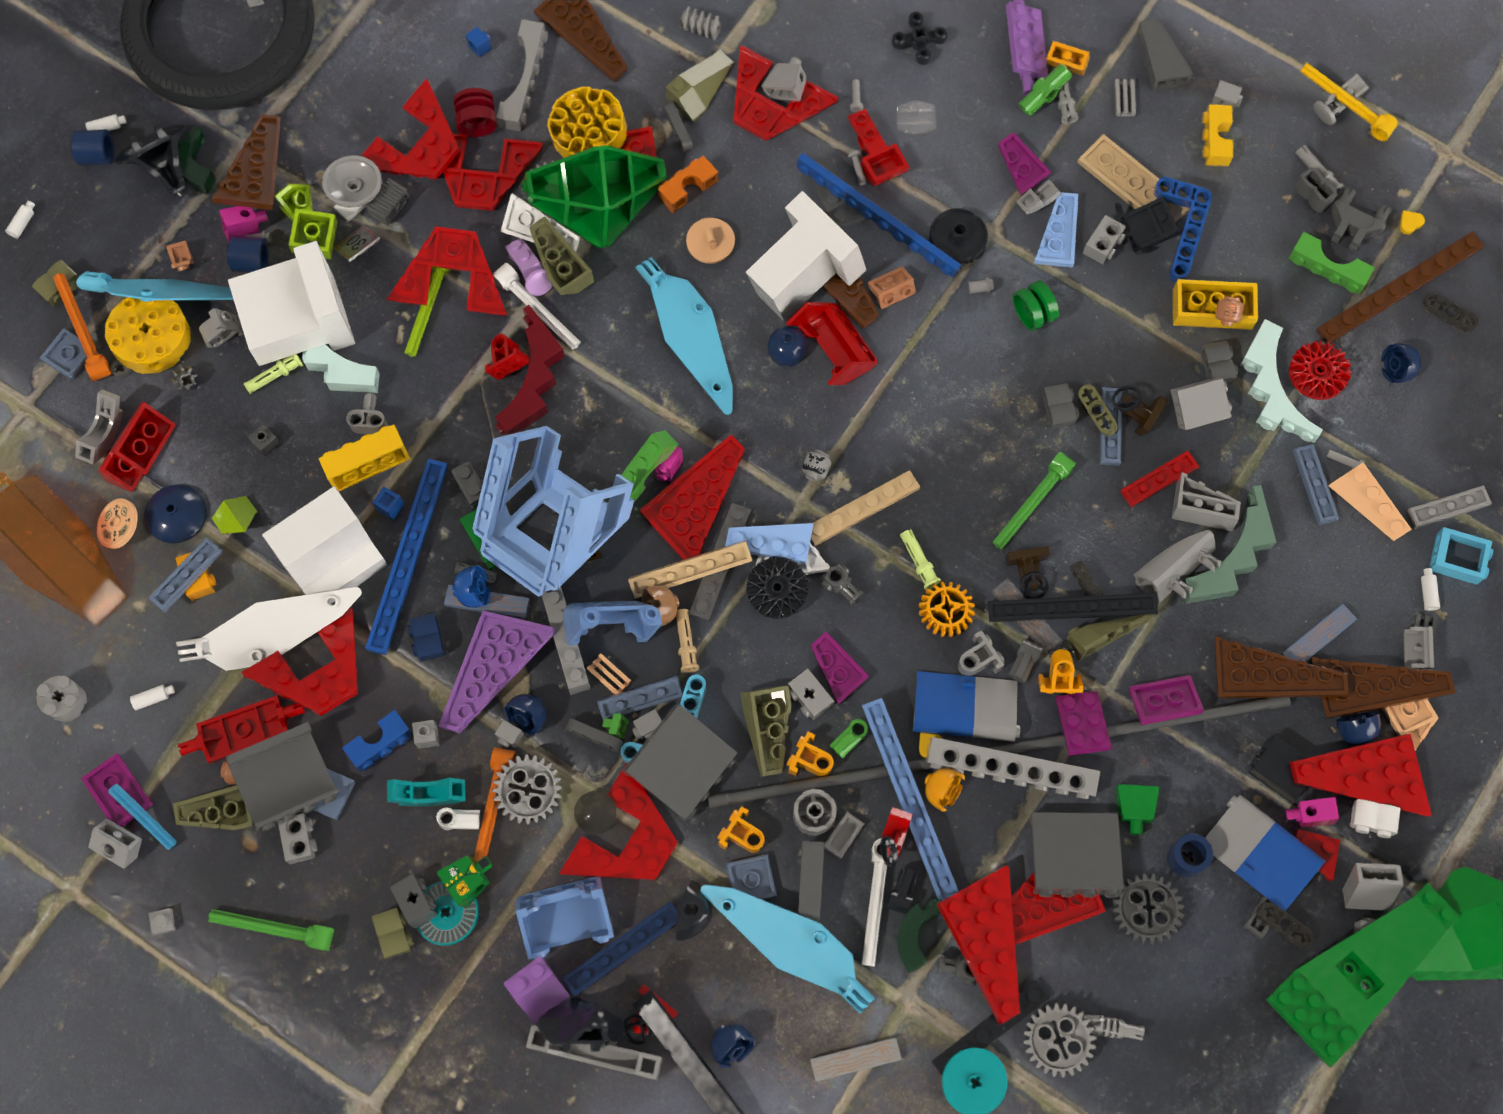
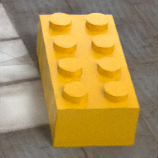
M1177 279L1173 288L1174 326L1253 329L1258 321L1257 283ZM1224 296L1239 298L1240 302L1244 304L1241 321L1238 323L1233 322V326L1220 324L1221 320L1215 317L1218 301L1224 299Z
M395 425L384 426L374 434L364 435L354 443H346L336 451H328L318 459L332 487L335 486L339 492L410 460V457Z

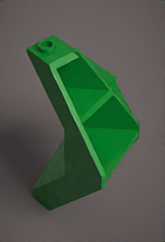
M596 146L527 171L524 180L521 181L522 192H526L527 203L595 247L603 248L610 247L656 194L660 184L666 181L667 176L664 159L611 146Z
M1468 867L1453 870L1438 894L1461 917L1444 934L1411 976L1417 981L1503 979V882Z

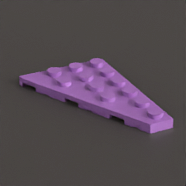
M482 611L438 727L460 734L555 634L556 629L534 622Z

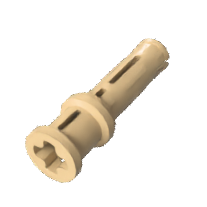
M679 609L676 613L681 647L678 651L682 661L680 669L682 673H692L700 669L696 663L695 654L697 649L692 643L688 609Z

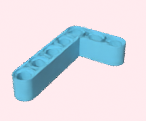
M695 674L689 677L680 705L684 708L687 702H694L696 707L693 710H686L696 718H698L706 692V682L702 676ZM699 682L702 684V688L693 690L691 685ZM634 742L625 743L621 748L623 761L629 763L632 759L625 756L627 750L634 749L637 752L642 745Z

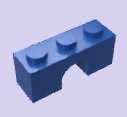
M395 710L377 722L383 731L379 742L368 744L359 735L342 747L360 772L362 770H369L375 765L374 762L380 757H387L392 753V749L398 744L403 745L410 739L409 736L412 735V732Z

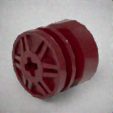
M468 88L459 91L454 96L456 127L460 134L477 138L487 136L496 130L497 121L494 111L493 94L489 90Z

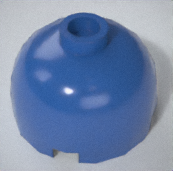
M471 566L463 569L456 575L452 592L462 605L478 608L489 603L491 589L490 586L486 587L485 580L489 579L485 570L481 566Z

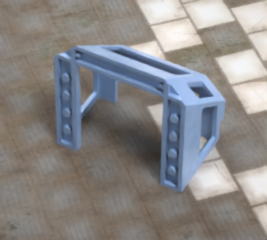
M548 426L493 438L473 524L474 534L482 540L480 549L482 556L538 597L542 596L546 591H555L563 585L630 518L634 500L630 498L633 483L620 474H616L613 487L600 491L593 489L590 492L558 470L562 451L558 449L561 435ZM539 437L531 469L508 490L519 442ZM532 480L536 493L513 515H509L506 503ZM610 497L608 503L604 501V499ZM541 504L547 505L559 514L550 551L517 528Z

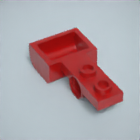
M866 109L848 116V121L857 135L860 148L868 154V156L862 158L861 164L863 172L872 186H876L909 171V165L897 144L895 143L887 147Z

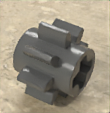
M178 365V369L171 371L174 376L171 382L176 384V388L179 390L182 387L189 390V387L196 385L194 378L197 377V374L191 372L192 368L190 366L184 369L181 365Z

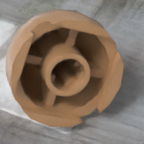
M661 585L651 586L642 591V603L652 605L659 610L662 621L661 626L669 624L676 616L677 607H679L678 597L667 587Z

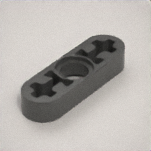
M671 101L663 104L665 116L682 151L686 152L693 149L689 134L674 103Z
M569 718L565 729L570 733L620 753L622 746L625 744L623 740L574 719Z

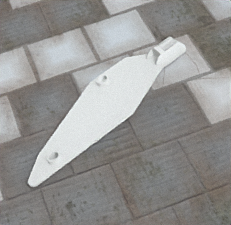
M359 587L257 602L202 638L176 642L177 646L195 644L193 647L177 650L178 655L197 652V655L184 656L179 658V661L184 662L205 658L226 671L251 667L276 651H279L281 655L341 617L360 597L362 591ZM330 598L335 599V605L330 604Z

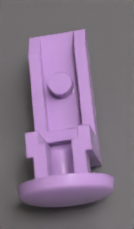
M520 238L505 246L507 253L523 274L526 290L534 296L547 293L552 285L548 281L546 271L542 269L540 261L524 240Z

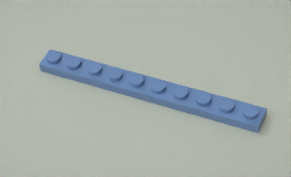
M880 698L862 705V708L902 810L913 814L909 828L937 899L940 902L958 892V889L883 699Z

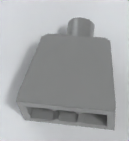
M793 57L789 64L778 63L775 65L762 85L768 99L800 101L806 82V75L801 67V60Z

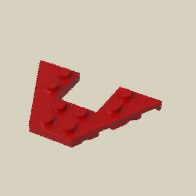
M742 45L740 46L734 111L735 125L768 141L838 102L837 96L807 80L800 101H791L787 108L760 95L756 90L772 69L773 62Z
M425 79L402 108L429 129L406 156L377 136L361 157L371 160L380 172L383 171L395 175L407 174L413 177H427L428 179L437 180L461 151L428 79Z
M453 133L461 151L443 171L455 207L494 211L543 149V142L504 139L499 173L462 169L468 138L465 134Z
M436 226L387 297V301L427 306L431 267L471 272L467 311L501 316L507 315L479 239L474 231Z
M352 607L341 617L317 632L335 660L298 681L280 652L276 651L242 671L243 677L259 683L264 688L273 690L274 693L286 699L288 698L320 716L358 694L354 611Z
M621 771L604 800L639 820L640 823L619 858L581 836L561 869L560 875L656 880L678 844L677 840L643 786L631 776H627Z

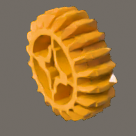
M941 582L940 588L934 584L932 586L933 590L927 589V595H922L921 600L923 602L919 603V607L922 610L919 611V615L925 616L921 622H928L927 630L932 627L934 628L933 634L936 635L938 631H941V637H944L945 633L948 632L949 637H953V631L960 635L961 629L967 630V624L972 623L973 620L970 617H973L975 612L971 609L975 607V604L969 603L972 600V596L965 597L966 589L962 592L959 591L960 584L956 588L952 587V582H949L948 587L945 586L944 582ZM941 596V604L930 608L931 602ZM949 596L954 597L959 602L951 601ZM944 605H946L947 609L950 610L949 616L946 609H943ZM963 611V617L957 622L952 623L953 615ZM934 617H941L944 623L939 622Z

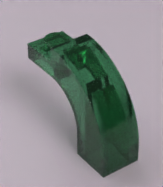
M194 125L192 130L188 132L186 141L179 139V166L184 180L190 187L200 193L209 195L217 179L212 170L196 164V156L206 136L202 128Z
M933 899L925 905V910L919 904H916L908 911L901 922L897 939L898 951L904 966L911 974L930 962L921 947L920 932L927 921L941 913L937 906V903L942 901L941 899L939 901Z

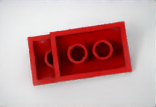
M142 402L99 467V473L106 482L133 492L141 477L149 472L176 424L145 402Z

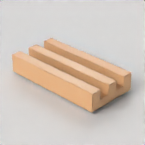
M602 654L587 667V670L614 695L623 692L631 683V680ZM602 661L604 664H606V665H607L614 673H616L625 683L622 684V683H621L617 678H615L607 669H605V668L600 664V662ZM597 667L598 669H600L609 679H611L619 687V689L616 690L599 673H597L594 670V668Z

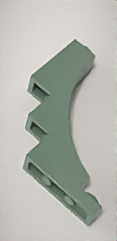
M1261 485L1253 486L1247 494L1248 504L1252 507H1247L1244 511L1237 542L1231 553L1221 562L1220 567L1217 568L1215 566V572L1209 570L1200 575L1184 579L1183 582L1193 588L1191 594L1186 593V604L1234 596L1239 590L1235 575L1253 572L1258 566L1254 552L1272 549L1277 543Z

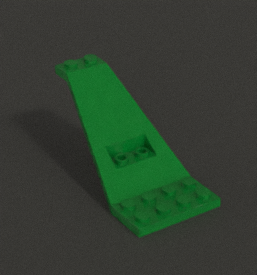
M1427 883L1407 902L1294 970L1265 1000L1330 1068L1362 1036L1439 940L1461 916ZM1346 966L1350 969V973L1347 972ZM1362 983L1365 984L1366 990L1362 987Z

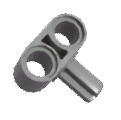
M368 393L364 395L363 410L355 409L347 414L346 421L354 433L374 434L382 427L388 426L383 413L375 410V394ZM356 419H361L360 423L353 424ZM382 420L380 424L373 425L375 421Z

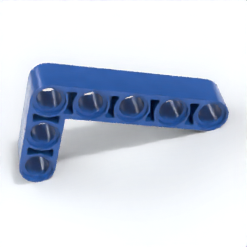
M1162 177L1156 183L1153 192L1154 196L1157 199L1164 197L1168 203L1189 208L1169 271L1170 279L1176 283L1177 279L1185 280L1190 272L1211 204L1212 194L1206 188ZM1165 186L1168 191L1164 192L1159 187ZM1178 192H1185L1187 197H1181ZM1197 197H1203L1206 202H1199ZM1192 215H1197V216H1199V217H1200V220H1199V221L1194 220V219L1192 218ZM1186 233H1192L1195 238H1188ZM1180 251H1187L1189 256H1182ZM1175 269H1181L1184 274L1178 275Z

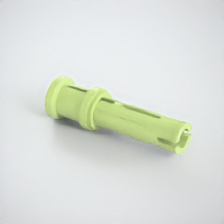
M297 354L288 356L283 360L279 359L276 365L247 381L244 385L248 392L252 394L281 375H289L290 371L298 366L302 367L304 364Z
M911 529L904 531L900 534V537L917 567V575H920L925 584L924 589H932L934 584L938 586L942 581L940 578H937L933 570V564L926 559Z

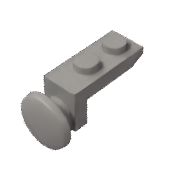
M1355 74L1341 86L1343 90L1355 99L1369 88L1358 74ZM1334 94L1330 95L1323 102L1316 101L1313 105L1317 116L1328 125L1334 124L1336 122L1335 116L1347 107L1334 98Z

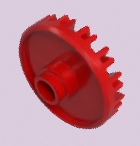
M1322 340L1318 343L1314 341L1312 344L1308 342L1296 351L1290 361V380L1294 387L1308 398L1315 400L1334 398L1349 383L1352 372L1349 371L1351 363H1348L1349 359L1344 358L1345 352L1340 353L1341 348L1338 350L1334 348L1335 344L1331 346L1329 342L1321 344Z

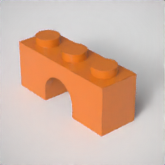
M703 155L699 159H694L684 170L681 169L676 172L670 180L662 182L658 188V196L668 209L674 213L688 203V194L684 190L686 186L697 185L704 192L718 181V171Z

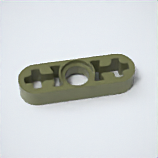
M1092 385L1081 387L1078 393L1079 398L1101 434L1104 436L1115 434L1118 429L1117 423L1095 387ZM1086 392L1091 394L1093 402H1090L1085 394ZM1096 406L1103 407V412L1099 415L1093 414V409ZM1104 418L1110 424V429L1105 427L1102 421Z

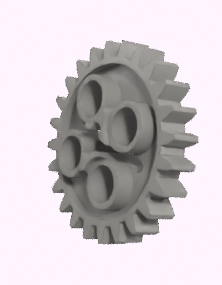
M524 754L523 760L516 755V762L508 759V767L501 765L504 770L503 773L496 772L500 778L499 780L492 781L498 785L497 788L492 789V792L498 793L493 800L500 801L496 806L498 809L504 807L502 815L510 813L509 820L512 821L516 816L517 823L519 824L523 818H525L526 824L530 823V818H533L538 823V816L546 819L544 812L553 813L550 806H558L554 799L561 798L556 793V790L562 789L561 786L556 785L561 778L554 777L557 773L556 769L549 770L552 765L551 763L543 765L544 758L537 762V755H533L531 760H529L528 754ZM518 770L524 772V779L520 782L514 780V773ZM543 775L545 783L537 787L534 783L535 778ZM512 783L526 787L527 783H529V787L543 790L545 794L542 795L528 791L525 795L523 790L511 788L508 784ZM514 791L518 792L519 800L515 803L509 802V794ZM534 796H538L540 799L537 807H531L529 804L530 799Z
M1055 1003L1052 1010L1048 1004L1046 1005L1047 1012L1038 1009L1040 1016L1032 1015L1031 1017L1035 1022H1028L1026 1024L1031 1028V1031L1024 1032L1025 1035L1029 1036V1039L1025 1040L1024 1044L1030 1045L1026 1053H1033L1030 1061L1036 1059L1039 1061L1036 1068L1042 1065L1045 1066V1074L1051 1069L1053 1077L1056 1076L1058 1071L1061 1072L1062 1077H1065L1066 1071H1069L1073 1076L1074 1068L1081 1072L1082 1067L1080 1064L1083 1063L1088 1066L1089 1062L1086 1057L1093 1058L1094 1056L1089 1050L1096 1049V1045L1091 1044V1041L1097 1039V1036L1090 1035V1032L1095 1028L1087 1027L1090 1019H1082L1083 1011L1078 1015L1075 1014V1006L1069 1011L1066 1003L1063 1009H1060L1059 1004ZM1067 1019L1072 1022L1073 1028L1071 1031L1066 1032L1062 1030L1060 1025L1062 1020ZM1053 1020L1057 1024L1059 1035L1066 1038L1063 1045L1068 1054V1059L1064 1058L1060 1043H1055L1054 1041L1057 1038V1034L1052 1025ZM1041 1027L1050 1028L1052 1032L1050 1038L1045 1039L1041 1037ZM1071 1041L1078 1042L1081 1046L1080 1052L1072 1053L1068 1047ZM1051 1048L1057 1049L1060 1054L1059 1059L1051 1060L1048 1057V1050Z

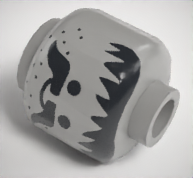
M820 450L809 452L802 465V471L806 474L805 477L811 481L824 479L831 466L829 455Z

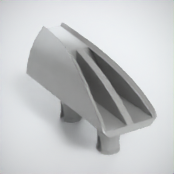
M1205 530L1170 546L1134 574L1135 583L1144 593H1157V603H1160L1173 590L1184 599L1187 598L1186 593L1191 594L1193 588L1183 582L1186 577L1201 563L1212 572H1215V566L1219 568L1221 565V561L1211 555L1216 550L1213 533Z

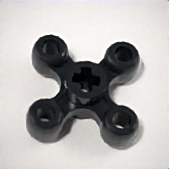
M914 11L908 19V24L913 29L910 34L896 32L892 36V46L897 50H901L905 46L911 45L914 50H917V63L926 65L931 58V52L926 47L927 44L930 42L943 44L947 40L948 32L941 26L936 27L933 31H928L926 27L922 26V13Z

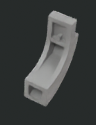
M105 390L97 393L94 421L87 433L76 440L75 458L94 465L109 450L122 420L123 410L119 409L120 396Z

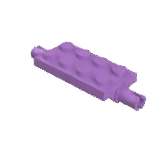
M1013 0V2L1010 1L1006 5L1013 72L1019 73L1020 80H1022L1023 95H1026V93L1028 95L1033 90L1035 78H1046L1048 76L1041 10L1025 6V0Z

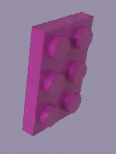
M1190 675L1129 686L1128 692L1141 725L1203 714L1204 709Z
M1098 691L1056 696L1055 701L1068 756L1111 750V743Z
M118 753L81 778L107 819L121 827L133 820L134 817L109 794L108 791L114 784L121 786L144 810L154 805Z

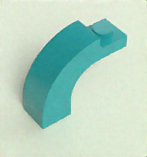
M445 778L430 782H411L395 779L387 781V802L399 803V806H439L466 801L465 780Z

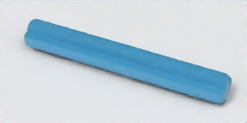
M114 784L109 789V794L166 849H171L177 843L121 786Z

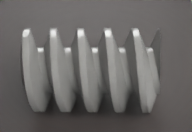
M688 6L681 16L679 29H682L684 26L685 31L691 29V32L694 34L698 31L700 36L705 33L706 38L712 36V39L716 40L720 32L721 23L719 22L718 15L712 20V13H709L706 18L705 11L698 15V9L695 8L693 13H691V7Z

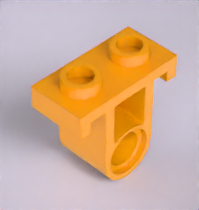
M1059 649L1052 654L1049 678H1044L1043 674L1038 676L1040 692L1049 694L1055 692L1068 694L1083 693L1082 678L1078 674L1074 678V663L1069 651Z
M807 732L805 737L801 735L796 745L799 748L796 755L792 754L787 762V766H789L788 773L796 776L798 773L796 766H799L817 776L825 777L832 772L833 758L827 752L809 744V741L814 742L815 735ZM825 760L829 766L821 769L817 766V762Z
M741 806L739 811L736 809L733 811L729 818V821H731L727 829L724 827L717 837L720 840L718 843L721 848L727 850V840L729 839L748 852L757 853L761 851L764 846L763 833L741 819L742 816L747 818L749 810ZM757 836L760 842L758 845L752 846L748 843V838Z

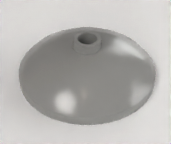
M346 156L337 159L329 165L323 175L322 185L330 201L342 207L354 208L369 203L377 196L381 189L382 178L378 167L371 160L361 156Z

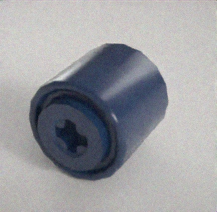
M107 129L77 130L73 132L70 148L76 164L79 166L112 164L114 160V143Z
M232 237L227 247V262L231 271L250 273L268 267L269 247L266 238Z
M1191 833L1182 836L1168 850L1167 860L1169 867L1174 873L1182 877L1198 875L1209 867L1213 860L1211 844L1199 834ZM1182 853L1185 855L1189 853L1191 855V862L1187 861L1185 863Z

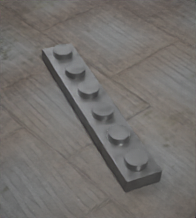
M734 503L731 504L714 550L725 547L729 528L746 526L751 509ZM729 569L702 578L689 616L709 622Z

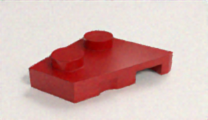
M1299 829L1295 830L1294 836L1325 860V863L1318 871L1325 876V879L1332 881L1334 879L1340 840Z

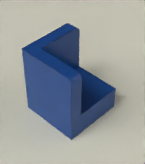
M384 486L372 502L378 512L391 520L396 518L404 506L401 496Z

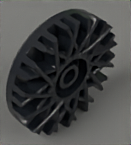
M953 208L939 214L934 219L929 233V242L960 264L962 262H966V264L972 263L975 258L978 259L986 248L988 231L984 221L976 213L963 208Z
M769 557V559H763L762 562L757 563L752 568L746 585L747 597L752 607L761 615L771 619L787 618L798 612L804 605L808 595V579L802 571V567L792 562L790 558ZM774 585H780L781 590L775 591L773 588Z

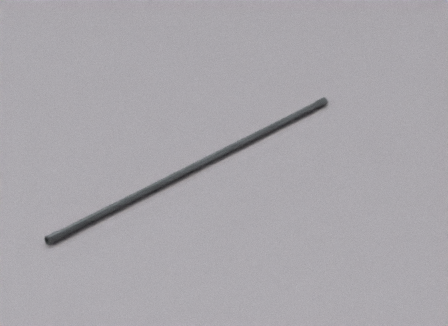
M1267 698L1204 709L1203 714L1141 725L1140 721L1108 726L1107 731L1109 737L1259 710L1277 709L1290 706V698ZM1057 735L989 747V749L1016 754L1066 745L1064 735ZM954 754L944 755L947 762L954 760ZM972 754L967 755L965 758V762L975 761V757ZM926 759L908 762L911 772L932 768H930V763L925 762ZM882 766L746 791L708 796L709 807L712 809L739 802L889 776L886 767Z

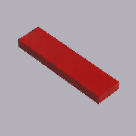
M1187 450L1121 489L1120 493L1129 506L1133 508L1177 482L1182 472L1188 475L1200 466Z

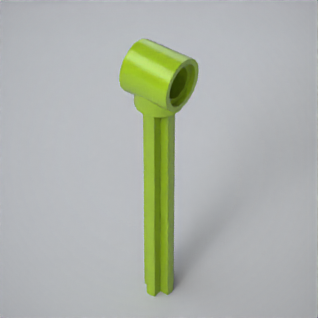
M431 267L432 274L430 277L427 306H420L404 352L410 357H416L443 276L447 275L452 269Z

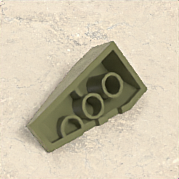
M721 50L671 81L665 87L666 99L669 102L672 101L675 107L693 123L707 111L709 103L713 96L715 97L719 86L725 80L734 62Z
M545 216L529 227L548 281L560 295L579 293L594 282L592 270Z
M1131 616L1089 624L1082 628L1077 626L1068 632L1069 635L1065 641L1077 660L1080 661L1146 624L1153 616Z
M789 686L740 692L743 713L761 777L782 773L786 749L784 746L785 737L789 728L787 726L788 716L791 713L792 707Z
M237 785L173 803L176 825L239 830L254 826Z

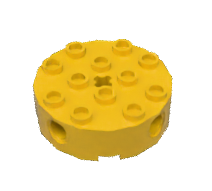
M579 87L570 90L557 99L552 107L547 125L555 149L563 158L596 146H611L620 149L626 139L627 124L620 102L609 91L591 89V87Z
M127 297L112 309L105 323V339L112 353L123 366L141 374L160 373L175 366L180 361L179 358L191 343V328L179 305L173 300L144 302L138 298Z

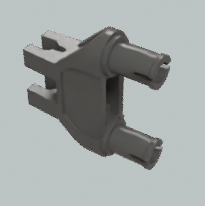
M1346 187L1339 200L1335 201L1332 205V215L1337 229L1331 241L1338 244L1345 232L1354 237L1348 249L1355 252L1362 240L1374 237L1385 230V221L1391 213V208L1388 206L1386 211L1383 212L1386 205H1380L1375 217H1372L1350 206L1356 191L1352 189L1348 195L1351 188Z

